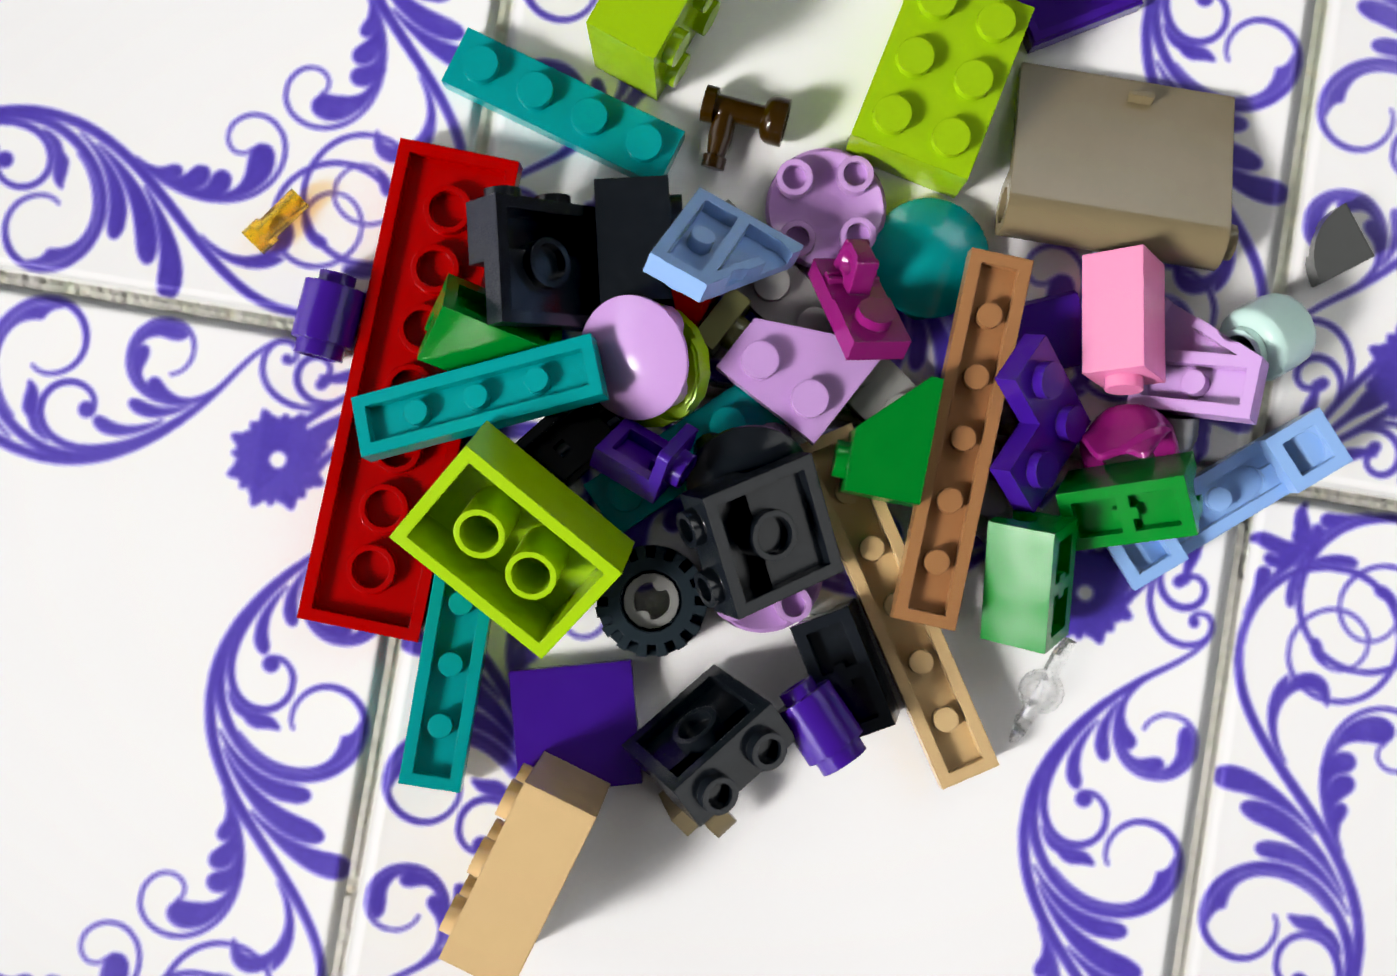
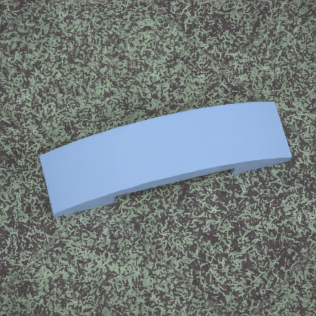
M1320 407L1314 408L1246 444L1196 474V477H1194L1195 495L1202 494L1203 511L1198 524L1200 529L1198 535L1106 548L1132 590L1136 591L1188 560L1189 553L1289 493L1302 492L1352 462L1353 459Z

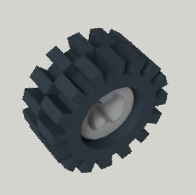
M658 545L634 547L623 573L597 600V607L595 609L597 618H600L603 625L602 630L607 637L610 636L617 643L616 646L624 651L629 650L636 653V656L661 657L675 650H680L696 636L706 615L707 606L701 600L694 582V575L696 572H699L698 569L687 557L671 548ZM652 582L656 591L667 590L669 594V608L658 618H651L648 610L637 611L634 597L636 591L645 583Z

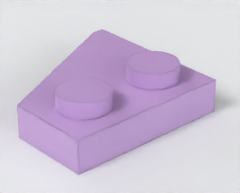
M1165 297L1166 382L1144 385V390L1141 393L1128 395L1126 404L1145 405L1165 415L1257 425L1269 363L1259 354L1243 344L1230 339L1217 328L1199 317L1196 318Z
M754 318L717 364L716 370L813 446L880 360H846L835 334Z

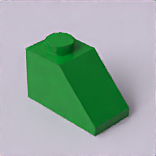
M931 376L851 430L848 441L837 440L830 476L840 478L838 493L908 507L920 505L943 389V378Z

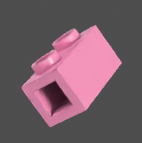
M1144 244L1082 255V374L1102 387L1106 393L1112 395L1138 394L1144 390V385L1166 382L1165 265Z

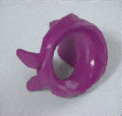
M1123 404L1107 408L1092 421L1079 443V451L1085 468L1107 465L1105 460L1125 454H1131L1138 458H1148L1152 453L1155 457L1180 453L1173 425L1156 409L1138 404Z

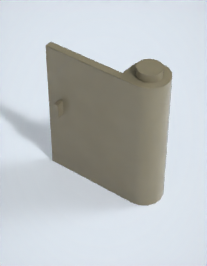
M1022 62L1018 74L1010 169L998 200L995 217V235L1095 252L1144 244L1162 263L1215 271L1222 261H1229L1232 258L1239 237L1238 226L1232 224L1235 97Z

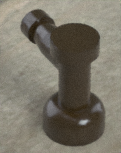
M707 85L699 120L711 123L708 134L707 153L703 154L701 166L724 171L727 161L724 157L731 144L736 124L759 129V136L764 143L776 147L781 146L791 110L792 99L773 96L763 105L720 94V87Z

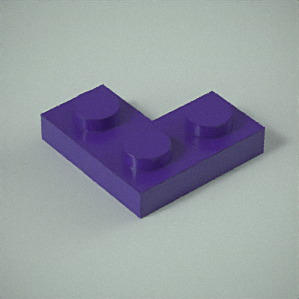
M1024 334L995 377L999 388L1019 423L989 469L1013 510L1035 513L1048 490L1056 482L1058 474L1076 445L1086 433L1091 420L1047 336L1043 334Z

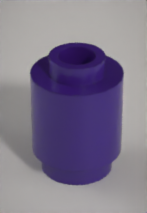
M320 269L318 278L305 277L291 335L297 337L294 352L328 362L343 363L345 351H352L366 297V293L355 289L356 278L327 269Z
M809 675L779 695L784 706L778 712L793 732L796 740L794 744L808 765H817L823 776L831 775L842 769L866 750V746L859 737L863 732L862 728L829 679L816 684L812 676Z

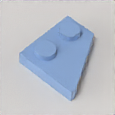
M700 187L652 249L643 271L665 283L671 289L681 292L700 303L792 268L804 245Z

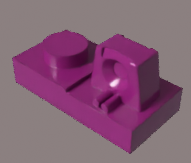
M846 239L836 259L814 258L808 272V277L846 360L904 359L912 340L891 298L887 297L879 281L880 278L877 276V270L880 263L875 258L868 239Z

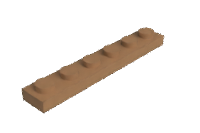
M974 247L967 252L941 374L944 383L921 503L918 506H913L890 612V617L951 631L956 630L1005 399L995 377L1016 347L1034 260Z

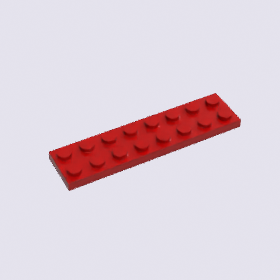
M400 138L297 618L413 642L423 641L434 573L389 538V536L464 448L466 437L370 462L361 458L351 397L447 372L417 360V356L427 333L424 330L448 273L485 288L484 267L469 266L466 202L483 197V190L487 187L498 185L519 187L523 170L519 161Z

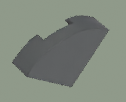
M1346 203L1330 211L1318 222L1311 240L1309 256L1306 257V273L1311 286L1315 287L1374 257L1370 246Z

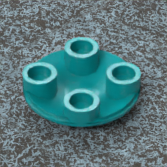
M936 198L915 199L894 208L886 215L884 227L877 235L876 241L871 248L875 258L880 263L877 276L880 278L879 281L887 297L891 298L897 310L914 320L939 318L955 313L967 252L972 247L989 251L986 237L978 222L962 207Z

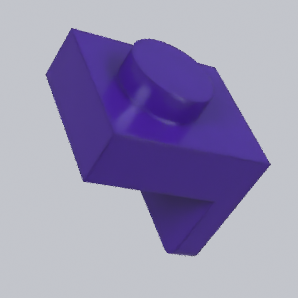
M624 418L595 447L589 466L654 504L670 485L678 489L689 477L697 461V455L690 451L699 429L686 423L670 441H667L634 420Z

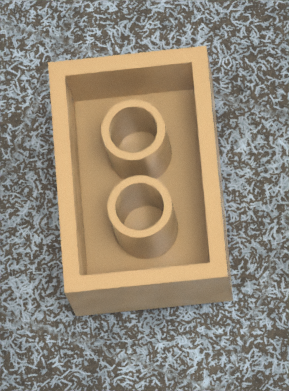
M546 751L543 752L534 767L523 763L516 778L511 780L495 812V815L505 819V821L497 818L487 837L483 838L468 867L467 873H469V876L460 893H457L439 927V931L449 935L439 959L473 976L520 975L598 816L610 783Z

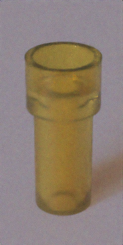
M290 189L259 220L257 218L253 220L241 233L257 249L265 254L279 241L277 237L309 205L293 189Z

